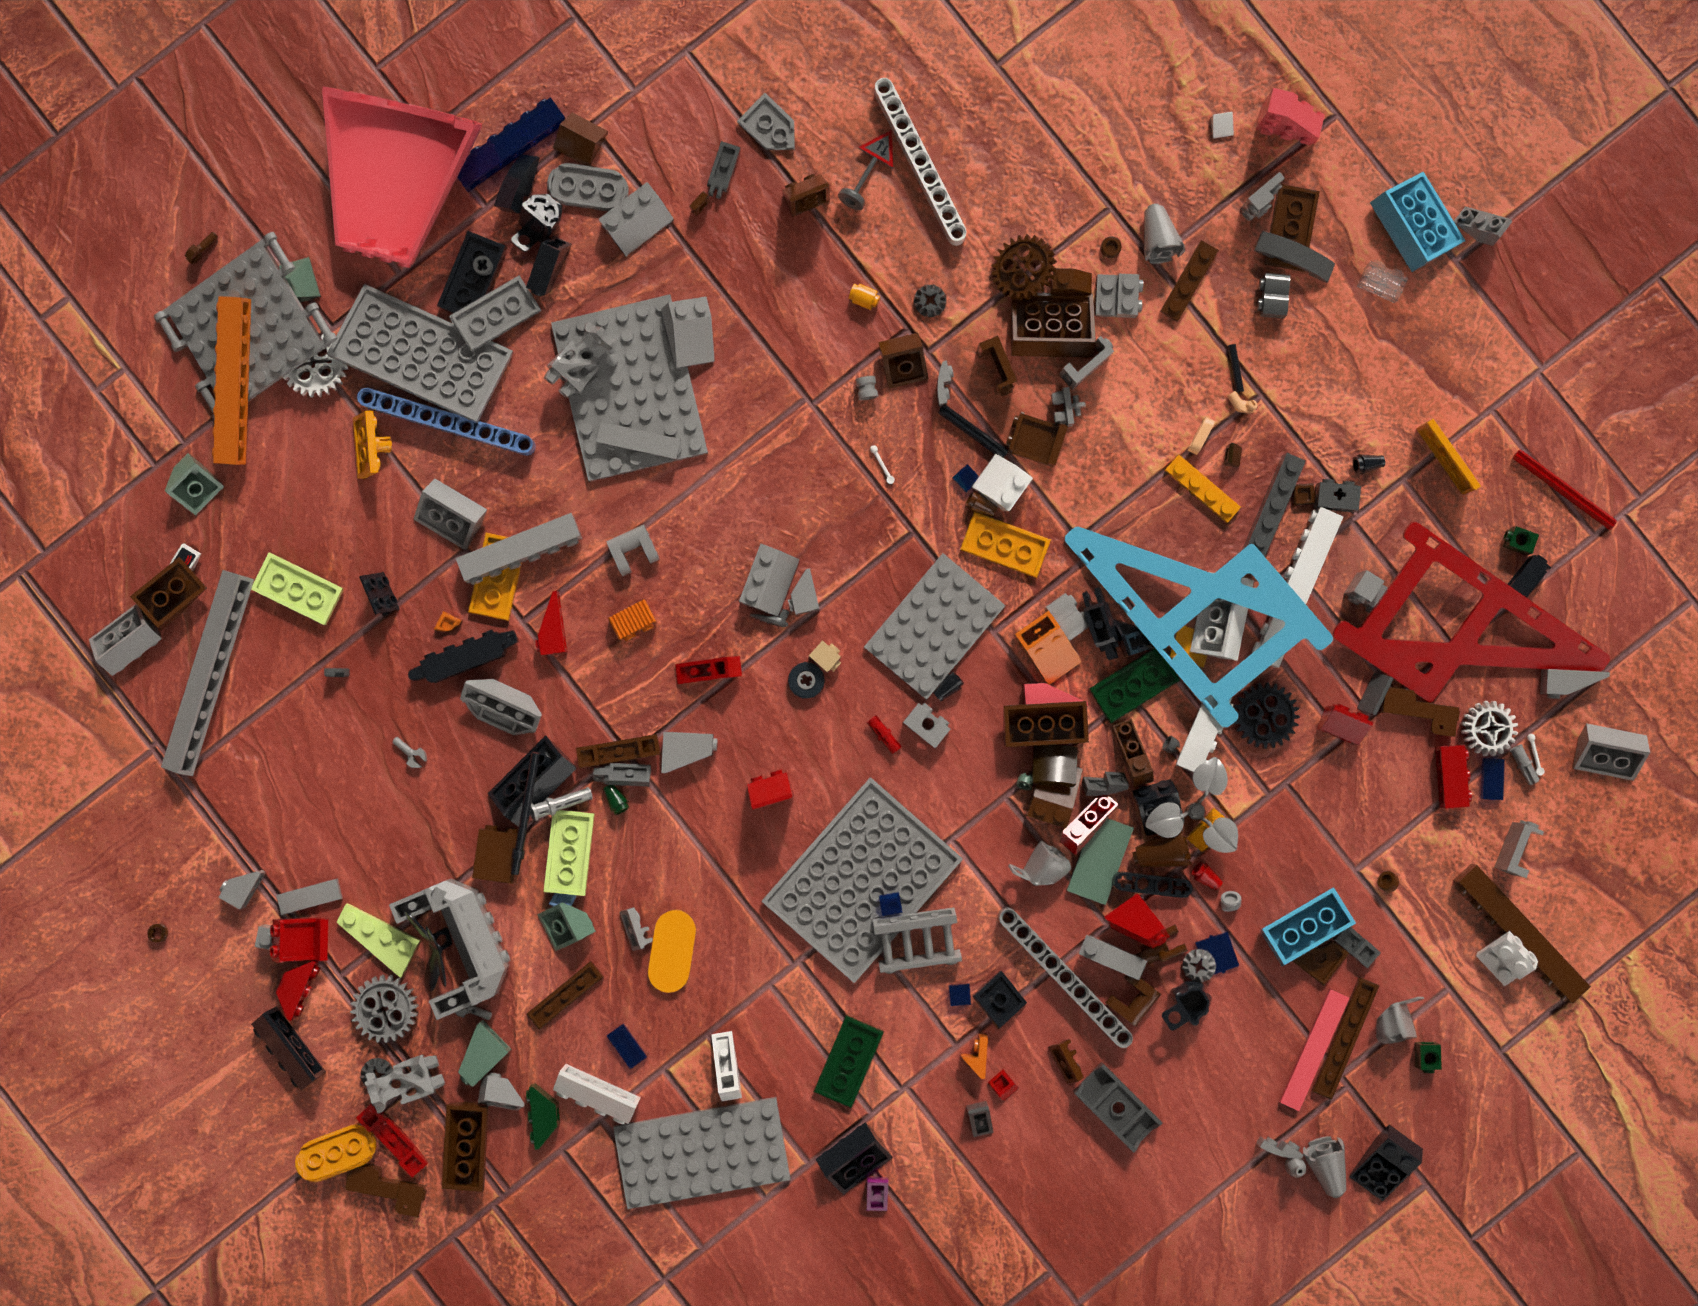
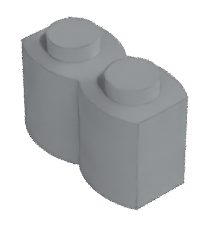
M1065 593L1044 607L1046 612L1050 611L1070 641L1089 628L1085 613L1083 611L1080 613L1077 610L1076 605L1078 604L1072 595L1068 596Z

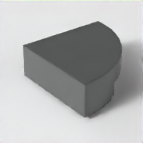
M324 668V676L348 677L350 676V669Z

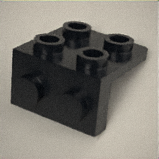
M1171 779L1162 780L1156 784L1143 786L1132 791L1133 798L1140 811L1143 829L1147 836L1156 834L1148 829L1145 823L1150 813L1159 805L1167 802L1175 803L1180 808V814H1183L1178 791Z

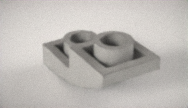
M947 360L942 362L938 375L937 401L939 407L944 404L947 405V399H950L948 387H944V385L950 384L951 378L954 377L952 366H948Z
M1260 1136L1256 1142L1262 1149L1278 1156L1293 1159H1302L1304 1156L1299 1151L1301 1147L1292 1141L1286 1143L1282 1140L1279 1144L1270 1137L1264 1139Z

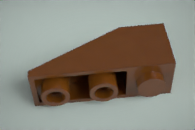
M1132 719L1112 725L1134 788L1153 782V769Z

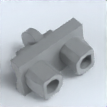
M1069 387L1051 394L1052 405L1063 404L1064 411L1054 413L1055 424H1066V426L1071 427L1074 424L1073 410L1075 411V416H1081L1080 408L1086 407V403L1079 402L1078 395L1072 396L1073 403H1071Z

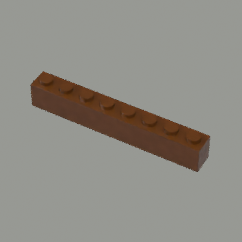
M1470 864L1453 880L1457 884L1456 889L1463 896L1467 895L1471 899L1470 904L1477 911L1481 910L1486 915L1484 919L1491 926L1495 925L1500 930L1498 932L1500 936L1510 931L1522 941L1523 946L1528 951H1531L1536 956L1538 963L1534 971H1538L1542 975L1541 980L1548 987L1552 986L1556 990L1555 995L1562 1002L1575 1003L1591 987L1478 865Z

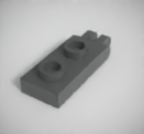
M721 141L707 183V187H710L709 196L713 197L715 189L718 190L716 195L718 199H721L723 192L727 193L741 147Z

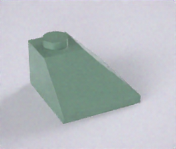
M307 257L293 261L295 270L286 275L285 278L300 303L321 297L310 258Z
M187 453L174 466L165 492L196 516L224 485L203 464Z
M563 902L537 914L555 951L596 932L586 912Z

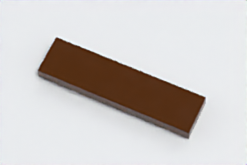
M590 961L527 1013L528 1017L540 1030L604 977L603 974Z

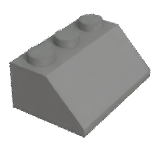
M648 182L599 218L602 227L626 257L674 220Z
M434 479L422 491L413 519L466 550L483 524L487 509Z
M760 543L739 602L779 617L800 559Z
M135 604L91 637L89 642L95 661L113 676L117 672L122 671L134 659H138L150 647L155 646L162 637L155 624Z
M1586 723L1578 737L1573 768L1634 781L1650 754L1647 735Z

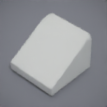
M1233 112L1211 116L1213 139L1234 135Z

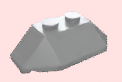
M494 679L467 680L464 684L460 699L462 702H465L468 709L477 719L512 735L536 732L542 714L530 695Z

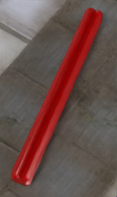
M1518 450L1514 454L1513 459L1601 525L1609 530L1616 525V519L1527 453Z

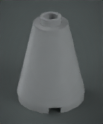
M1151 204L1144 212L1145 260H1149L1152 264L1172 261V256L1177 254V257H1180L1185 252V245L1164 206Z
M1331 1136L1312 1140L1308 1143L1309 1147L1307 1149L1303 1148V1155L1325 1193L1333 1198L1341 1197L1347 1190L1345 1145L1343 1140L1338 1137L1337 1140H1332Z

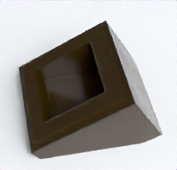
M1230 443L1226 446L1225 466H1240L1241 446L1235 443Z

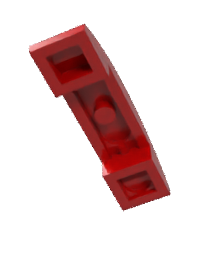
M372 1103L356 1117L369 1133L372 1132L399 1160L398 1164L412 1178L428 1164L423 1154L402 1129L384 1112L377 1113Z

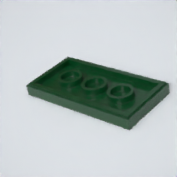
M1153 648L1090 687L1089 691L1111 724L1174 685L1180 679L1157 649Z
M846 1015L813 1092L852 1108L884 1031Z

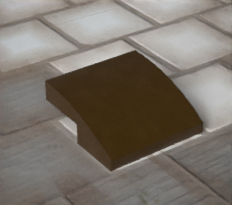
M1057 744L1034 745L1031 783L1049 787L1053 784L1074 787L1076 785L1078 747Z

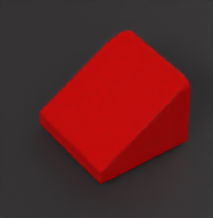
M1004 1069L988 1081V1084L1003 1101L1019 1089Z

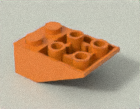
M1049 610L1013 635L1048 685L1082 662Z

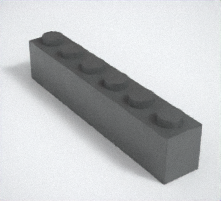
M1289 453L1282 455L1242 550L1249 544H1254L1264 557L1266 556L1306 460Z

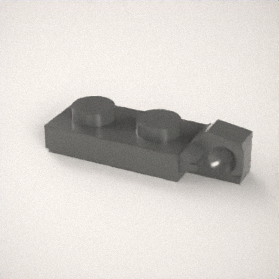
M610 763L605 768H594L593 771L594 781L603 782V784L650 787L651 765Z

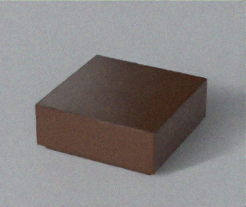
M703 191L689 206L691 212L698 215L710 202L709 196Z
M1314 483L1295 485L1292 492L1293 506L1315 504Z

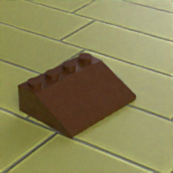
M1038 293L1037 298L1031 294L1030 300H1027L1025 296L1022 301H1019L1017 297L1014 300L1011 299V356L1093 358L1096 344L1093 294Z

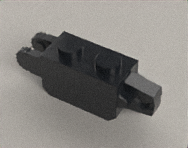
M1098 587L1094 589L1098 604H1092L1090 594L1087 591L1082 593L1086 606L1084 613L1095 646L1100 648L1101 652L1105 651L1107 659L1111 661L1119 658L1116 647L1119 646L1120 638L1109 604L1105 602L1102 591Z

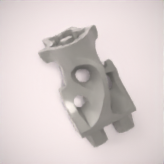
M587 322L584 326L585 332L581 341L575 346V342L571 340L547 365L549 370L546 372L544 379L554 385L560 378L564 384L558 391L565 398H568L574 392L577 393L583 390L598 370L596 363L602 354L607 352L611 355L617 352L618 349L615 346L619 342L612 338L602 327H596ZM569 351H572V353L570 354V356H569V358H568V360H567V359H566V354H567ZM583 351L591 353V357L588 359H583L581 355ZM585 367L587 369V374L582 376L580 374V371L582 368Z
M425 1055L413 1057L394 1065L392 1073L377 1078L375 1073H367L365 1085L371 1103L375 1106L377 1113L383 1112L386 1109L387 1103L395 1097L401 1095L402 1100L400 1102L405 1104L434 1094L436 1089L444 1086L443 1075L439 1074L431 1077L429 1071L439 1066L437 1056L425 1057ZM405 1067H410L411 1072L408 1074H404L403 1069ZM399 1080L401 1086L397 1089L393 1088L391 1081ZM416 1088L417 1092L414 1095H407L408 1090Z

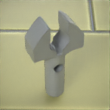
M399 737L393 739L392 743L408 756L406 763L412 768L422 767L415 761L414 756L417 755L424 761H427L426 751L422 748L413 750Z
M472 1005L455 1012L457 1016L462 1018L468 1013L486 1020H490L492 1017L491 1012Z

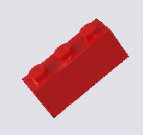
M1465 745L1435 746L1439 808L1470 807L1472 793L1468 787V782L1471 779L1470 771L1467 769V761L1469 760L1468 749H1466Z

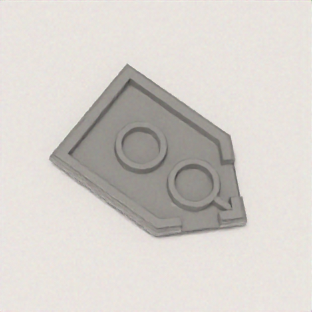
M764 93L742 115L737 123L765 150H795L794 120Z

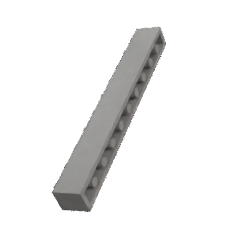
M222 570L161 765L164 769L177 774L189 776L194 774L254 582L252 578Z

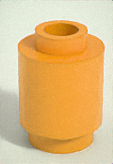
M854 284L848 299L852 300V303L871 310L873 307H877L880 296H878L877 290L862 284Z

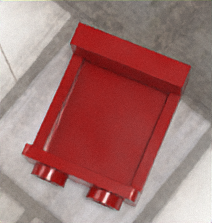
M322 917L273 919V925L270 927L272 946L269 950L273 962L328 961V919Z

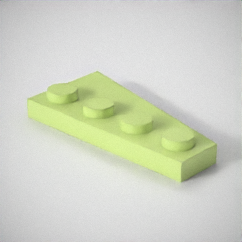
M348 903L345 904L337 920V923L400 978L407 969L421 941Z

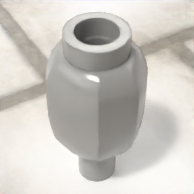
M1287 1158L1285 1170L1289 1175L1299 1178L1306 1173V1165L1303 1159Z

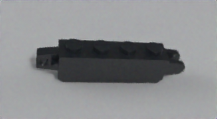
M493 630L482 633L481 638L476 640L474 637L463 640V645L455 647L454 644L443 648L444 652L437 655L436 652L424 655L425 659L419 661L421 665L409 670L407 675L413 681H420L426 678L431 683L441 682L505 657L506 649L519 642L515 630L503 633L494 632Z

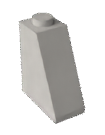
M663 732L661 773L671 772L713 755V751H717L718 739L714 738V734Z

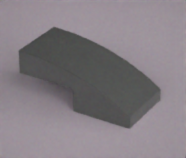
M1105 772L1103 778L1083 777L1082 786L1086 796L1109 795L1129 788L1125 773Z
M1352 927L1333 937L1334 941L1366 968L1381 953Z

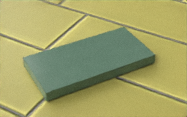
M1108 818L1091 840L1081 849L1066 891L1106 905L1113 886L1112 878L1119 870L1134 828Z

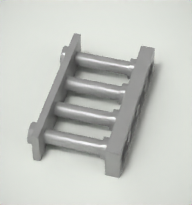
M955 908L873 919L875 935L879 934L882 937L885 959L879 961L880 973L891 974L897 970L939 964L953 965L962 961L960 949L954 950L951 925L957 923ZM941 925L944 932L946 951L934 953L930 928ZM920 928L923 931L925 954L913 956L910 931ZM900 931L902 932L905 957L893 959L889 934Z

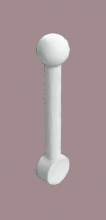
M871 446L870 452L874 453L887 477V483H894L895 479L893 476H890L877 452V446Z
M1529 734L1527 739L1531 743L1537 767L1535 771L1537 775L1541 776L1545 771L1540 765L1534 742L1535 735Z

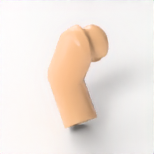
M1236 391L1227 396L1237 412L1250 414L1257 409L1256 401L1241 400Z

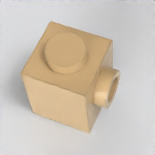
M823 640L809 655L827 673L830 670L834 672L841 664L839 661L841 658L839 655L840 650L832 643L828 646Z

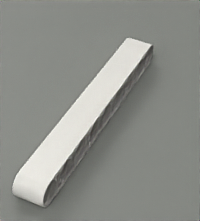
M880 78L875 83V97L947 240L952 245H961L966 237V228L893 83L888 78ZM882 86H885L889 89V91L887 93H881L878 89ZM895 104L898 110L890 111L887 107ZM900 122L906 123L907 128L903 130L899 129L897 127V124ZM913 140L917 145L910 148L906 145V142ZM918 158H922L925 160L926 163L922 166H918L915 163V160ZM931 176L935 179V182L927 184L924 178ZM940 194L944 197V200L936 202L933 196ZM949 212L953 215V218L945 220L942 214ZM958 230L962 233V237L954 238L951 233Z

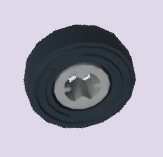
M799 663L789 673V687L800 698L809 699L815 697L824 687V674L819 666L813 663ZM805 674L807 677H812L811 685L809 686L801 684L800 680H803L801 677Z

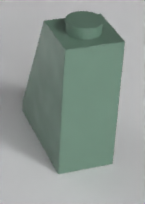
M484 1020L477 1024L458 1071L463 1083L466 1085L470 1084L472 1087L511 1050Z

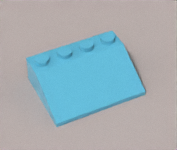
M1424 172L1394 186L1370 202L1411 272L1428 264L1465 241Z

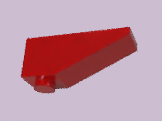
M552 591L538 633V640H535L536 650L540 652L541 656L568 653L560 593L558 591Z
M740 656L675 664L677 684L742 676Z

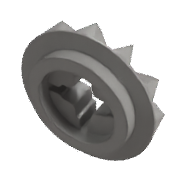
M1195 949L1185 956L1182 969L1186 977L1192 981L1202 983L1210 980L1214 975L1216 962L1209 952ZM1202 958V966L1205 967V969H1200L1198 973H1195L1196 966H1194L1192 963L1197 964Z

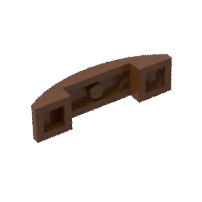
M657 734L576 748L579 768L661 754Z

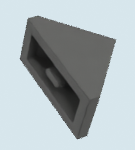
M987 1101L966 1105L973 1136L977 1137L994 1133Z

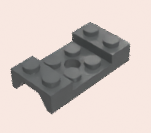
M1103 1062L1073 1090L1074 1094L1133 1153L1137 1150L1140 1142L1153 1129L1163 1124ZM1117 1102H1121L1124 1105V1109L1120 1113L1113 1111V1105Z

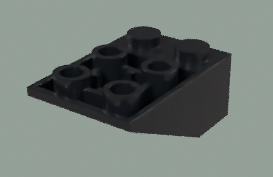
M1389 1124L1375 1138L1349 1177L1381 1201H1384L1422 1163L1423 1148Z

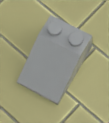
M707 297L668 302L661 311L675 368L714 362L712 318Z

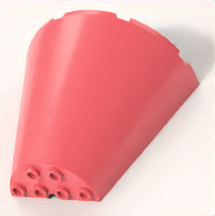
M323 86L322 96L335 245L343 247L345 252L355 253V251L362 252L361 256L368 258L379 257L380 261L392 263V261L398 262L399 266L410 268L415 263L481 131L482 123L417 105Z

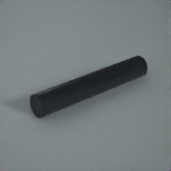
M1236 344L1228 345L1234 384L1236 392L1240 393L1244 392L1237 348Z

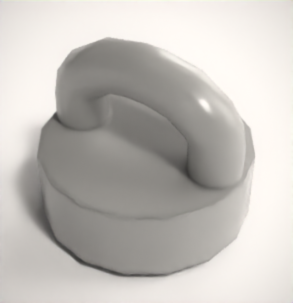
M1234 891L1224 892L1221 895L1220 902L1222 910L1230 912L1241 907V896L1239 893Z

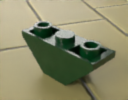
M535 1083L530 1085L529 1090H526L527 1103L530 1102L531 1111H528L529 1123H532L533 1131L530 1132L531 1144H534L535 1150H539L560 1124L559 1102Z

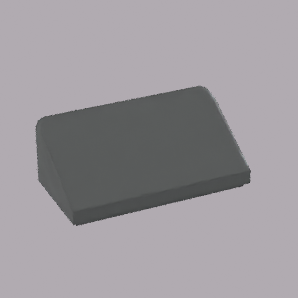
M1374 673L1357 708L1369 715H1376L1393 678L1380 673Z

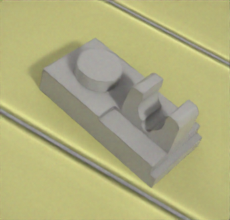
M635 907L619 912L632 951L643 949L646 944L653 941V938H644V932L650 929L649 927L640 928V915L635 910Z

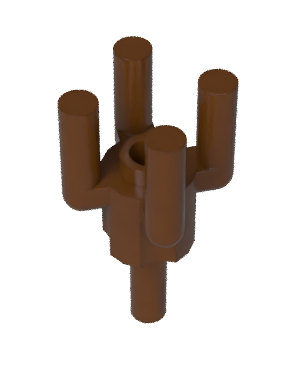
M1176 924L1166 928L1169 936L1179 932ZM1166 942L1156 946L1154 949L1142 944L1140 945L1142 952L1135 954V956L1146 959L1149 965L1157 960L1161 962L1170 960L1187 952L1188 949L1185 943L1169 950Z

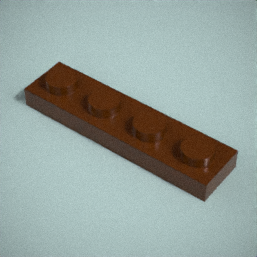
M1202 240L1199 242L1160 310L1161 313L1178 322L1219 251L1218 249Z

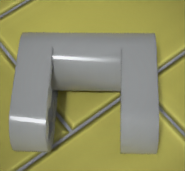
M644 524L606 541L622 576L632 573L624 553L641 545L650 564L660 560Z

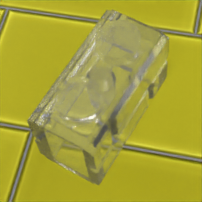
M1370 261L1366 265L1357 287L1395 303L1399 300L1408 277L1404 276V272L1399 269L1390 270L1386 268L1385 263L1381 261Z

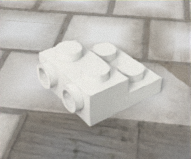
M1510 931L1478 951L1476 955L1504 986L1517 978L1520 980L1536 970L1538 963L1536 956L1531 951H1528L1523 946L1522 941Z

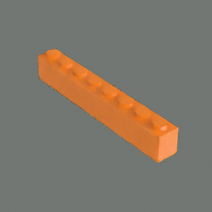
M218 296L216 305L218 322L216 324L217 344L215 345V353L217 355L214 368L216 385L214 386L215 406L213 408V415L215 420L212 431L214 437L212 457L213 463L246 465L251 299Z

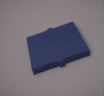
M1227 931L1215 936L1209 935V938L1195 942L1197 949L1209 952L1215 959L1216 970L1214 975L1220 972L1225 973L1226 970L1239 966Z

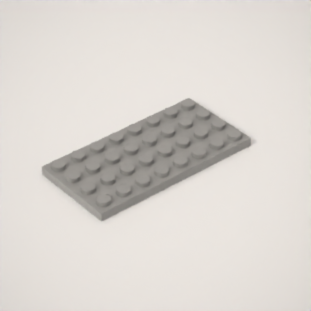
M366 284L363 285L336 335L337 340L332 343L327 352L330 358L477 424L514 354L512 350L492 341L471 352L452 323Z
M777 1097L615 1125L613 1127L627 1209L791 1180Z

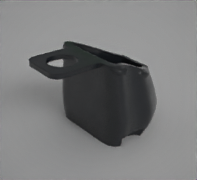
M549 194L530 196L520 206L519 224L522 228L511 238V242L523 252H527L538 241L541 243L547 240L561 221V204L555 201ZM525 235L530 239V243L522 245L519 243L518 238Z
M1195 981L1183 982L1181 985L1170 990V995L1176 1004L1164 1011L1162 1018L1172 1031L1187 1022L1197 1026L1199 1019L1208 1014L1212 997L1205 992L1203 983ZM1174 1011L1178 1012L1181 1016L1180 1021L1176 1024L1169 1021V1014Z

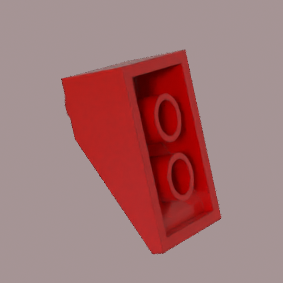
M782 769L771 772V777L763 779L761 775L750 779L751 783H748L747 787L752 810L794 796L787 772L783 773Z

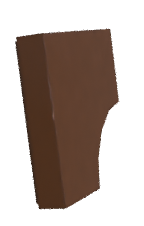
M1331 940L1324 946L1311 949L1292 962L1325 986L1349 953Z

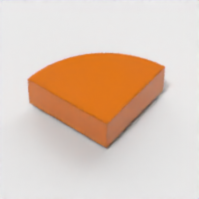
M443 611L434 629L442 632L451 631L457 628L462 623V620Z

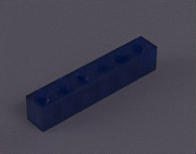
M551 97L541 100L532 111L524 112L515 123L507 124L498 135H491L485 144L481 147L476 146L470 151L457 177L468 193L559 129V125L566 118Z

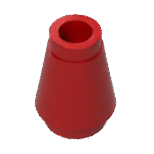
M1199 862L1192 870L1191 874L1194 876V880L1215 891L1221 887L1223 881L1207 863Z

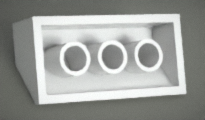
M1243 577L1241 583L1253 588L1254 580ZM1220 598L1212 602L1197 615L1190 652L1238 661L1248 608Z
M565 1064L560 1070L553 1088L559 1097L564 1099L570 1097L576 1100L575 1103L579 1106H590L595 1109L594 1112L602 1116L610 1115L614 1117L613 1120L620 1124H629L641 1098L568 1064Z

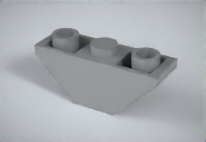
M1465 206L1454 220V223L1476 241L1493 246L1510 226L1512 220Z

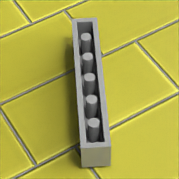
M569 513L457 557L456 561L464 581L474 585L482 582L483 577L489 575L490 577L502 574L501 570L518 568L522 562L527 560L529 562L536 561L541 558L540 555L547 552L549 555L560 551V547L565 545L567 547L574 546L579 543L578 540L583 538L573 514Z

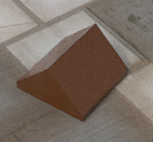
M572 112L559 125L553 149L585 166H590L608 131Z

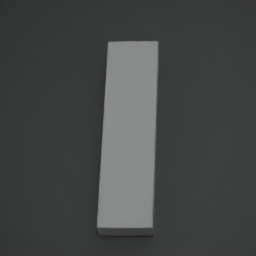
M600 422L596 442L677 460L681 439Z

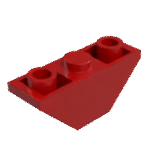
M311 961L283 974L276 994L287 1020L292 1021L301 1016L304 1009L302 1003L304 998H308L311 993L312 986L310 984L312 979H316L318 976L320 961Z

